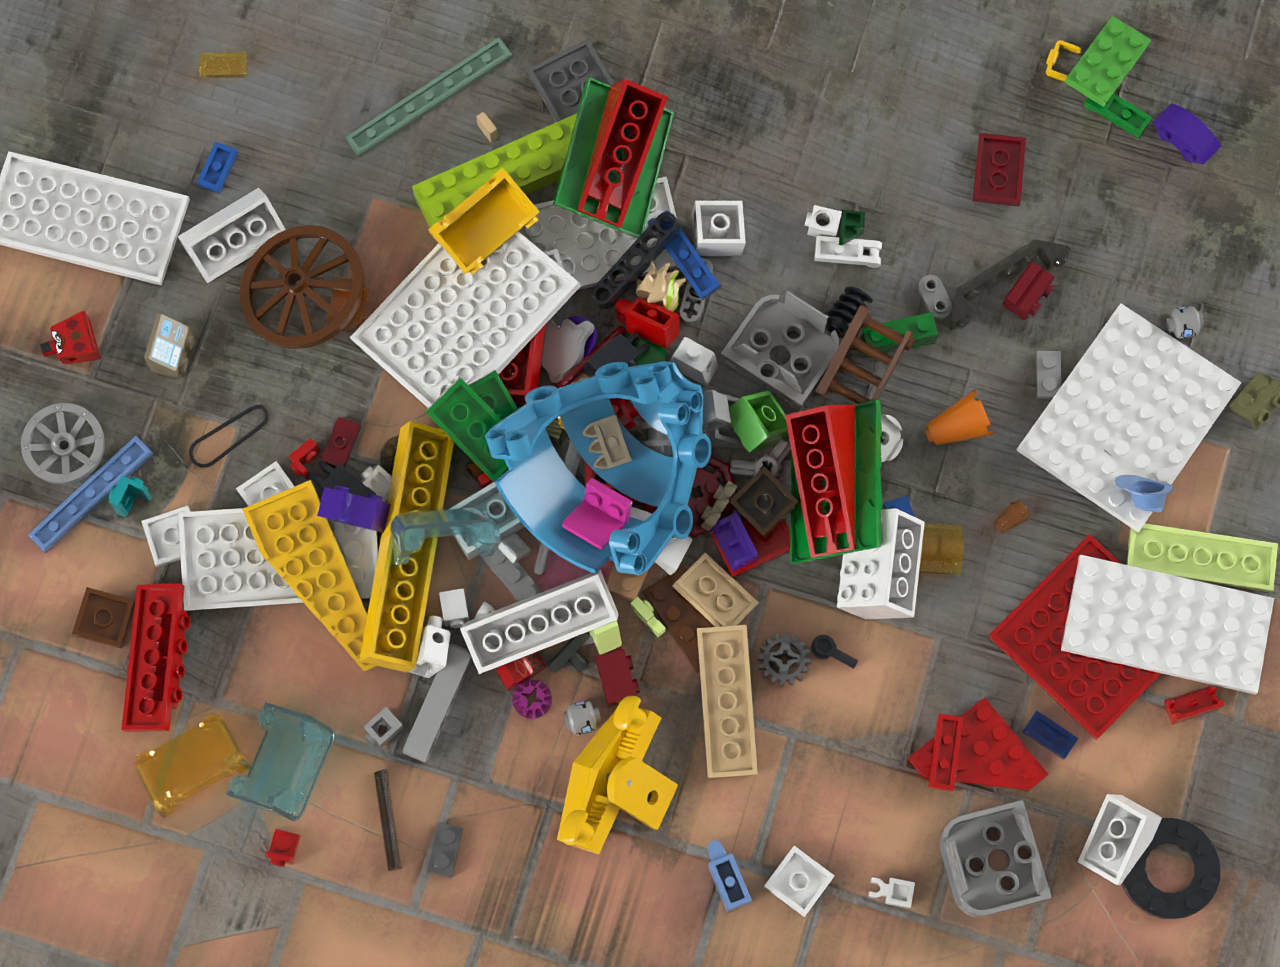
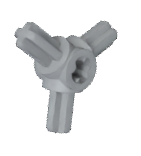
M780 440L769 455L765 454L761 459L755 458V462L732 460L730 472L735 475L754 477L762 467H767V470L770 468V473L779 481L781 478L779 473L782 468L781 462L791 450V445L787 441Z

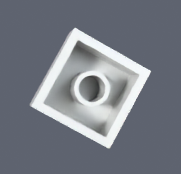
M695 201L692 211L694 248L700 256H742L746 244L742 201Z

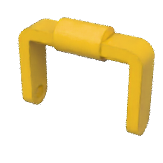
M1060 40L1056 42L1054 49L1050 50L1046 61L1048 64L1046 74L1065 82L1067 75L1051 70L1058 58L1059 47L1078 54L1081 53L1082 49Z

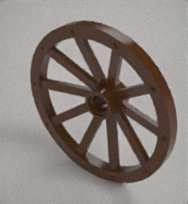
M314 225L289 228L268 239L259 247L248 262L240 286V302L243 314L252 329L267 342L275 346L288 349H304L322 344L342 331L358 310L364 291L363 266L355 249L335 231ZM319 238L300 267L298 239ZM328 241L344 251L345 254L310 270ZM290 242L291 268L286 269L270 255L281 246ZM348 261L350 263L352 283L313 279ZM264 262H267L283 275L282 279L255 282L258 271ZM283 287L255 312L252 299L254 290ZM315 287L350 291V295L344 308L339 313L312 289ZM287 296L276 332H271L259 320ZM306 296H309L334 318L331 323L317 332L313 331L305 300ZM295 298H297L306 335L298 337L284 336Z

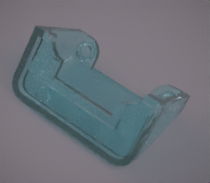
M481 507L402 513L394 517L390 528L395 565L407 564L410 553L418 551L422 547L424 539L429 537L465 534L466 545L476 547L480 551V557L493 556L501 543L498 525Z
M265 702L258 716L260 727L266 731L248 775H237L232 779L226 795L282 818L297 821L306 808L331 748L334 733L330 727L312 716Z

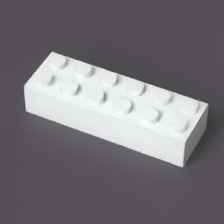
M599 570L596 574L589 573L463 623L460 630L478 673L481 674L616 621L619 614L602 572Z

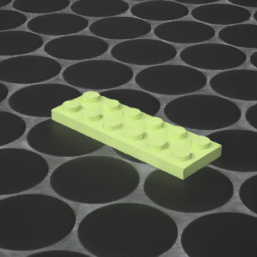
M1145 523L1139 532L1130 527L1126 565L1210 584L1272 593L1274 591L1278 543Z

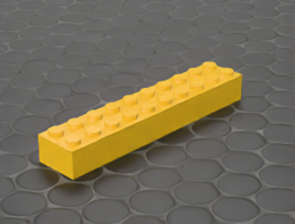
M409 421L400 428L387 501L390 504L384 532L381 535L359 662L401 672H408L416 668L454 441L442 429Z

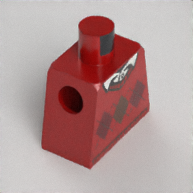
M85 310L51 326L50 331L53 340L40 343L44 357L57 354L61 363L65 365L101 359L91 321Z

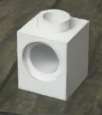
M814 205L813 212L807 213L805 226L809 227L807 235L814 237H836L842 211ZM822 219L827 221L828 225L820 226L816 221Z
M463 588L439 592L445 626L460 628L463 623L469 621Z

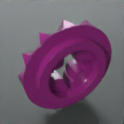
M528 679L519 683L514 690L512 702L515 710L521 716L536 719L548 712L552 704V695L548 686L543 682ZM536 689V698L541 702H533L528 708V699L523 695H531Z

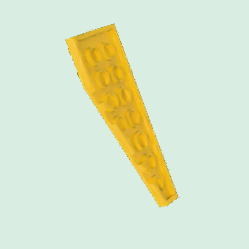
M309 480L243 508V513L261 555L271 564L281 578L286 581L333 637L345 648L363 671L376 667V665L359 662L368 613L328 519L317 516L320 500L312 481Z

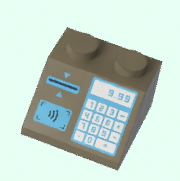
M157 313L144 359L152 373L180 379L181 373L187 369L188 358L186 356L188 349L191 350L193 348L194 336H192L193 334L188 326Z

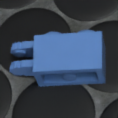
M712 840L707 847L711 860L708 863V868L727 913L751 904L752 899L733 854L726 855L722 844L718 840Z

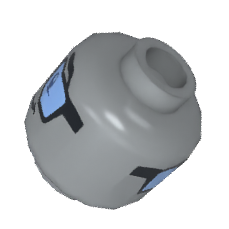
M1193 306L1173 309L1170 318L1166 320L1168 331L1173 332L1177 339L1195 337L1204 328L1203 315L1201 311H1197Z
M590 701L570 704L567 707V711L563 712L567 731H572L574 735L594 732L597 729L596 722L601 721L598 707L593 708Z

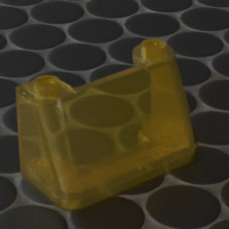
M215 713L205 716L202 719V723L149 752L147 750L138 754L135 757L136 761L133 763L155 810L163 818L174 812L173 807L175 803L180 806L184 804L182 801L220 779L231 777L230 771L233 773L239 771L241 774L251 768L224 717L221 714L216 715Z

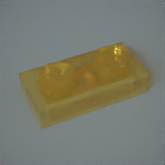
M200 53V78H247V53Z

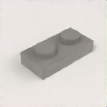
M1036 351V399H1053L1061 388V351Z

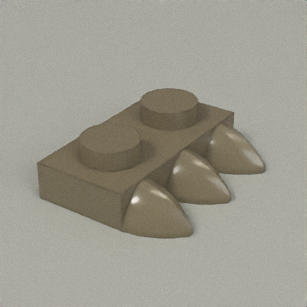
M616 414L594 421L584 429L582 435L591 438L598 437V439L590 444L588 451L597 454L603 453V455L596 459L593 467L605 470L632 461Z
M730 481L724 487L719 485L713 495L716 501L712 507L708 505L701 516L704 519L701 525L702 528L707 531L712 529L736 490L737 485Z

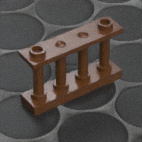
M860 305L816 392L827 395L828 391L831 393L834 391L857 404L878 400L904 350H910L915 340L912 337L914 332L907 330L904 336L871 319L872 316L869 315L871 309ZM868 327L900 344L894 357L861 341V337L858 336L861 328L866 329ZM850 349H858L888 365L883 378L849 362L850 359L847 358ZM839 370H846L876 386L877 389L872 399L870 400L839 384V380L835 379Z

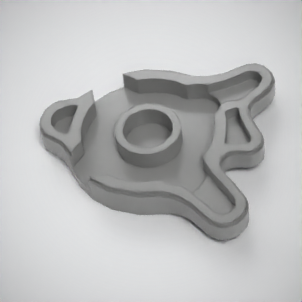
M551 319L546 323L541 364L548 372L549 378L553 383L557 384L583 360L585 343L594 331V325L591 322L584 321L576 325L573 321L565 319L560 328Z

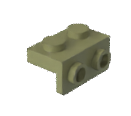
M1259 371L1229 405L1231 411L1250 420L1252 428L1258 430L1269 420L1270 415L1280 407V382Z

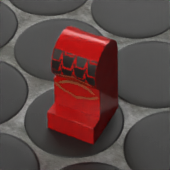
M537 651L511 661L506 665H501L496 670L500 680L509 692L516 688L519 683L527 681L543 671L546 665Z

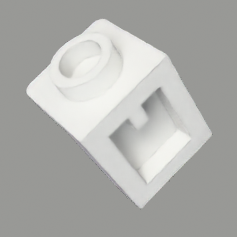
M375 465L373 468L371 466L367 467L360 476L362 478L361 482L374 491L376 495L381 496L382 502H386L392 476L379 465Z

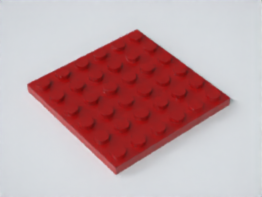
M1089 534L988 637L1097 740L1162 673L1061 651L1079 556L1084 555L1120 563Z

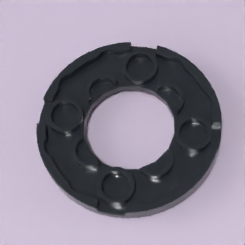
M1162 818L1153 840L1121 884L1128 898L1143 912L1160 919L1185 918L1203 909L1214 897L1221 876L1219 856L1210 838L1197 826L1181 819ZM1163 844H1174L1185 849L1191 856L1194 864V877L1190 885L1183 891L1176 893L1163 892L1154 887L1148 879L1145 870L1146 859L1155 847Z

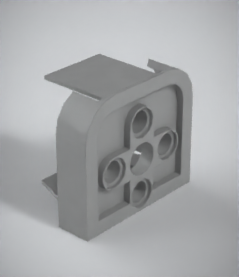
M787 291L784 304L779 302L780 295H768L761 298L754 305L721 352L720 361L766 391L770 390L774 396L800 412L821 382L839 347V337L835 330L831 334L825 330L828 316ZM789 332H796L799 338L791 339L787 334ZM763 338L766 343L764 345H757L754 340ZM776 348H783L789 352L790 360L784 365H777L770 359V352ZM802 363L806 366V369L798 371L794 365ZM768 369L773 372V375L765 377L761 374V371Z
M1023 800L959 816L951 820L942 831L939 840L940 852L954 900L958 908L966 915L975 918L988 917L1045 902L1052 898ZM989 829L995 830L998 834V840L990 841L986 836V831ZM1018 848H1026L1029 851V859H1021L1017 853ZM994 850L1003 851L1009 859L1008 867L1003 871L993 870L988 864L990 852ZM977 860L980 862L981 871L973 872L969 867V861ZM1002 878L1011 880L1013 885L1011 890H1004L1001 887L1000 881Z

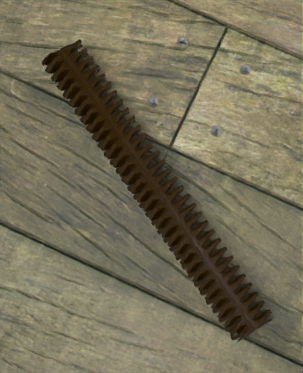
M387 769L374 772V777L376 780L375 786L380 809L388 871H394L402 867H399L401 865L399 862L401 861H398L400 859L398 856L400 855H397L399 853L397 850L399 849L396 848L399 846L396 845L398 842H395L397 841L395 839L397 836L394 835L397 833H394L396 831L394 828L396 827H393L395 825L393 822L395 821H392L394 819L392 818L394 815L391 814L393 813L391 811L393 808H390L393 806L390 805L392 802H389L392 799H389L391 798L389 796L391 793H388L390 787H387L389 785L387 782L389 781H386L388 779L386 776L388 775H385L388 772H385Z

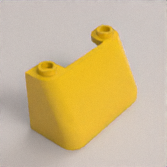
M503 167L489 179V182L486 181L484 185L459 206L443 217V220L436 222L428 229V232L465 274L470 272L474 275L483 267L481 262L522 227L530 228L539 220L536 217L540 213L539 210Z

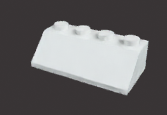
M257 188L182 233L178 238L205 281L209 283L253 256L268 239L286 229L267 196L260 188Z

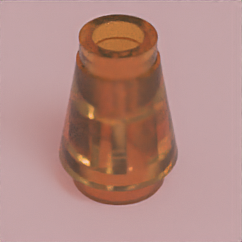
M1018 499L1016 502H1011L993 523L1003 534L1027 521V517L1031 514Z

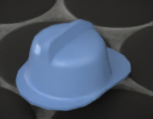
M1120 475L1114 480L1119 488L1130 492L1134 505L1144 511H1163L1166 494L1173 490L1172 485L1136 475Z

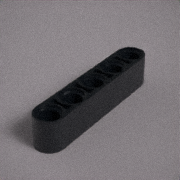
M663 212L658 215L594 286L591 296L600 308H612L651 265L650 262H654L679 234L680 223L674 214ZM666 221L674 222L672 228L668 230L663 229V224ZM652 238H656L658 240L657 244L651 248L647 247V242ZM641 256V262L638 265H631L632 258ZM625 274V279L622 283H615L617 275ZM602 292H609L607 300L599 301V296Z

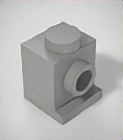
M385 707L364 726L368 732L364 736L373 746L378 744L383 748L398 733L402 732L404 727L391 711ZM381 727L388 729L384 735L379 734Z

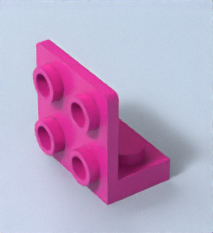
M591 478L586 483L584 500L563 521L562 527L602 550L609 543L611 533L615 529L621 530L630 521L632 501Z

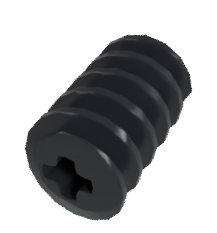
M846 287L844 293L839 296V301L834 303V308L828 312L826 328L830 332L835 330L838 337L843 339L845 336L843 331L847 332L848 324H851L860 305L866 306L864 302L872 303L873 299L857 287Z

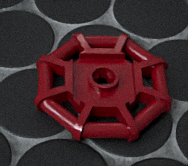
M710 456L707 465L717 469V471L711 474L701 468H697L692 489L699 488L701 497L693 499L691 493L687 505L693 515V525L689 533L691 538H697L699 535L710 532L702 528L701 525H698V518L702 516L708 505L712 507L716 501L713 495L720 485L716 478L721 474L725 484L728 481L735 484L730 472V464L713 456ZM737 488L730 499L738 492ZM730 501L721 512L718 521L732 514L734 506Z

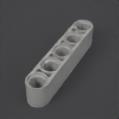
M453 643L449 645L446 666L437 672L405 743L403 754L425 763L428 761L473 659L468 649Z

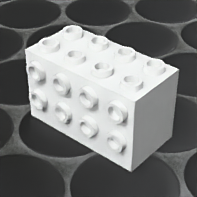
M898 509L881 510V547L843 554L837 608L866 620L914 617L925 522Z

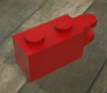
M638 297L634 302L627 301V299L617 301L616 317L619 322L627 326L628 332L632 334L637 333L641 338L665 349L680 335L679 314L657 304L648 303L646 299Z

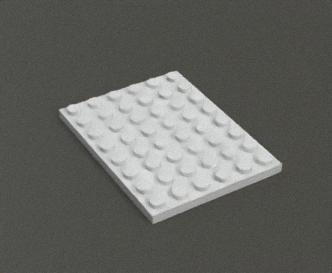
M519 231L481 262L483 267L474 275L470 272L465 274L438 243L353 333L350 339L427 408L459 377L469 385L493 370H496L499 374L581 287V284Z
M1120 303L1016 451L1139 532L1152 512L1136 507L1131 500L1130 492L1119 488L1114 482L1115 478L1120 475H1136L1172 485L1241 382Z

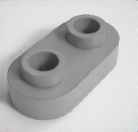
M924 276L918 285L919 295L927 312L933 313L934 320L944 321L951 314L952 303L942 281L937 276ZM932 283L935 288L930 289L927 287V284ZM942 304L944 309L939 310L936 305Z

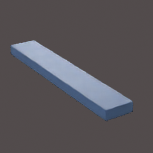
M134 436L35 527L28 536L47 553L109 496L114 485L117 486L121 476L128 478L153 455V452L137 436Z

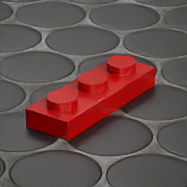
M942 713L937 715L928 788L948 792L954 791L964 717Z

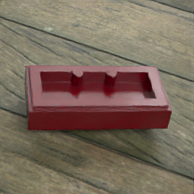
M338 417L321 460L335 468L338 464L345 468L361 429V424Z

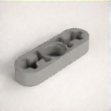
M702 258L713 274L712 263L708 259ZM689 281L687 282L679 316L682 323L692 326L700 321L706 298L701 300L700 297L691 296L689 291L692 286ZM691 303L695 304V315H692L691 318H687V314L684 312H688Z

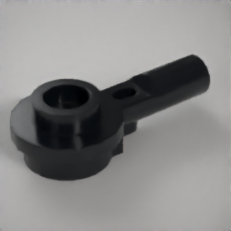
M819 635L812 641L811 651L817 658L828 659L833 657L847 666L855 668L858 660L836 649L837 646L831 637Z

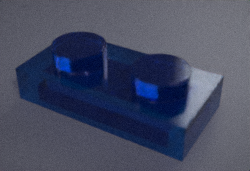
M1037 710L1022 731V733L1063 760L1078 740V737Z

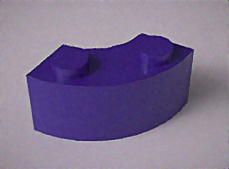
M1171 103L1153 121L1158 130V136L1162 140L1174 145L1188 162L1203 165L1221 147L1218 139L1200 119L1176 104Z
M335 485L334 489L324 487L317 516L356 527L384 532L390 504L382 502L381 496L368 493L366 498L348 493L349 488Z

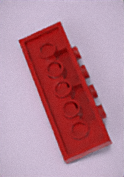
M180 583L137 585L122 731H169L171 710L177 709L178 702L182 700L183 693L179 685L180 678H183L185 675L182 657L188 649L187 641L184 638L185 630L190 627V618L187 612L182 610L185 586Z

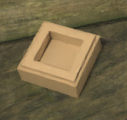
M483 112L477 115V125L488 140L492 143L498 139L497 128L488 116Z

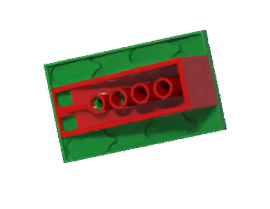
M588 77L578 107L577 117L553 205L638 238L645 229L674 115L673 111L664 108L668 96L627 79H623L610 86Z
M880 400L856 405H826L785 415L791 445V494L800 503L791 513L790 565L881 547L882 494L880 469L882 459L880 436H882Z

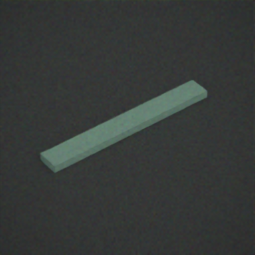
M499 37L347 135L345 137L346 141L360 158L511 59L512 53Z

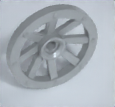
M71 403L53 404L38 411L26 424L21 437V452L26 465L37 477L53 484H70L87 477L100 463L105 449L104 432L98 420L87 409ZM65 413L79 416L70 433H67ZM54 415L57 417L59 429L57 434L42 424L43 421ZM86 422H88L93 429L94 435L75 440ZM36 429L49 438L51 444H31ZM64 444H69L68 448L62 449V446ZM95 444L90 458L77 450V448ZM32 452H54L39 466L32 455ZM73 456L84 465L70 472V457ZM62 458V474L47 471L57 460Z

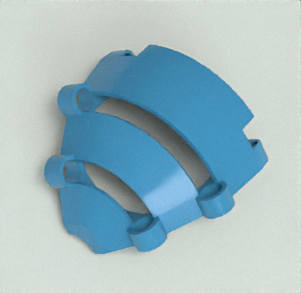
M663 361L628 367V364L625 362H612L597 369L595 372L596 376L561 388L542 386L528 392L525 396L526 405L494 425L485 435L492 458L504 459L508 470L495 481L505 502L522 524L539 541L570 563L596 574L610 560L615 563L619 573L642 575L653 565L671 538L684 539L692 529L693 515L691 509L687 506L697 468L706 466L711 456L710 439L706 434H702L703 393L701 385L694 384L684 378L678 371L675 362ZM609 398L631 400L635 409L648 424L668 435L673 449V457L657 453L640 443L619 420L632 461L610 469H598L593 467V464L603 453L597 454L588 451L590 444L598 439V437H586L582 433L594 421L615 415ZM559 416L574 447L602 479L618 491L635 500L652 506H658L657 510L645 521L630 517V521L621 530L615 529L611 533L609 543L602 550L562 527L563 521L584 500L586 488L568 470L547 434L545 427Z

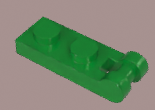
M1116 94L1112 95L1104 107L1090 98H1087L1083 103L1084 107L1089 111L1098 113L1138 139L1152 119L1150 115Z

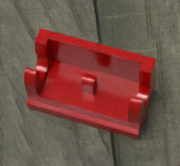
M1210 686L1165 700L1164 704L1172 725L1218 711L1224 706L1223 701L1216 696L1217 687Z

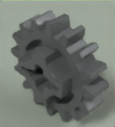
M785 632L783 638H780L778 633H776L774 641L770 638L766 639L767 647L761 645L760 651L764 654L758 655L757 660L763 661V663L758 668L759 670H766L763 674L764 679L769 676L772 677L771 684L778 680L781 687L784 686L785 681H788L793 686L795 678L800 682L803 680L801 672L804 674L808 673L809 669L805 665L811 664V659L806 658L810 654V649L803 650L806 642H796L797 635L789 639L788 632ZM781 645L779 650L769 653L775 646ZM790 646L794 647L799 654H795L790 649ZM782 655H786L787 664H782ZM769 665H774L779 672H774ZM799 666L794 673L788 675V671L792 667Z

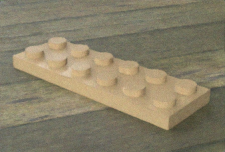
M747 625L697 628L708 778L757 775Z

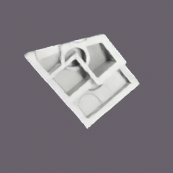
M631 508L630 517L645 521L652 515L638 508ZM689 536L684 539L671 538L655 560V563L672 575L680 565L693 539Z

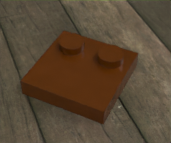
M86 587L72 635L121 648L135 600Z

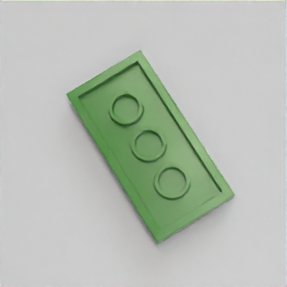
M1112 16L1067 76L1064 83L1104 107L1147 49L1151 39Z

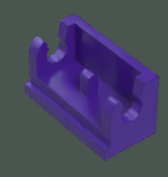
M737 512L716 522L712 530L733 572L758 560V553Z

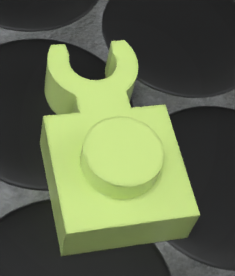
M637 597L630 603L631 610L658 638L666 632L663 624L654 617L652 613L654 608L647 600L641 601Z

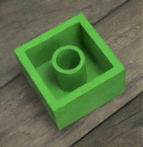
M770 390L741 397L729 408L731 419L729 425L735 430L742 445L749 453L776 446L780 440H784L789 436L785 413Z

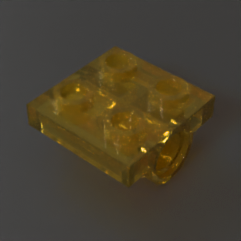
M924 523L919 573L961 575L964 554L963 526Z

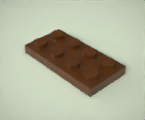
M683 565L672 575L668 574L643 590V594L695 672L698 673L700 672L697 628L715 626L673 587L674 583L687 571V568Z

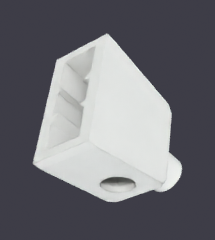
M687 337L683 338L669 362H675L679 372L706 387L718 369L715 353Z
M438 616L429 617L428 625L422 628L416 668L408 672L430 678L446 666L451 633L442 629L443 618Z

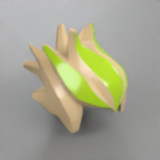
M652 261L650 262V271L644 280L638 279L636 281V293L638 297L646 299L648 303L657 304L674 312L678 306L679 287L686 282V278L674 280L679 273L677 269L667 273L670 267V263H667L656 271Z

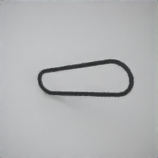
M254 405L195 440L189 449L191 461L199 467L214 465L262 428L269 419L268 411L263 406ZM254 409H261L265 413V419L260 425L213 461L201 464L194 459L193 449L197 443Z

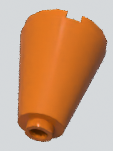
M976 390L968 393L927 423L928 428L924 431L929 443L934 441L937 446L994 435L993 429L990 431L987 429V426L991 424L981 400L975 401L974 396L978 394Z

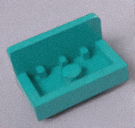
M121 476L117 486L114 485L109 493V503L118 515L127 518L137 497L147 501L151 500L152 496L148 492V488L143 485L144 482L139 478Z

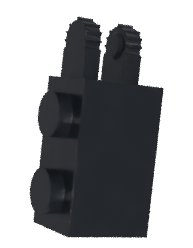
M637 333L632 334L627 339L622 334H619L586 360L583 369L584 373L589 378L596 376L595 372L597 369L612 362H625L628 364V367L638 366V359L645 355L651 347L648 343H644L636 349L633 345L640 338Z
M323 460L318 463L320 469L329 474L325 480L321 479L314 472H310L308 475L311 480L321 487L322 491L324 487L334 489L335 485L349 488L348 493L367 498L368 493L376 495L374 491L366 487L340 464L333 469Z

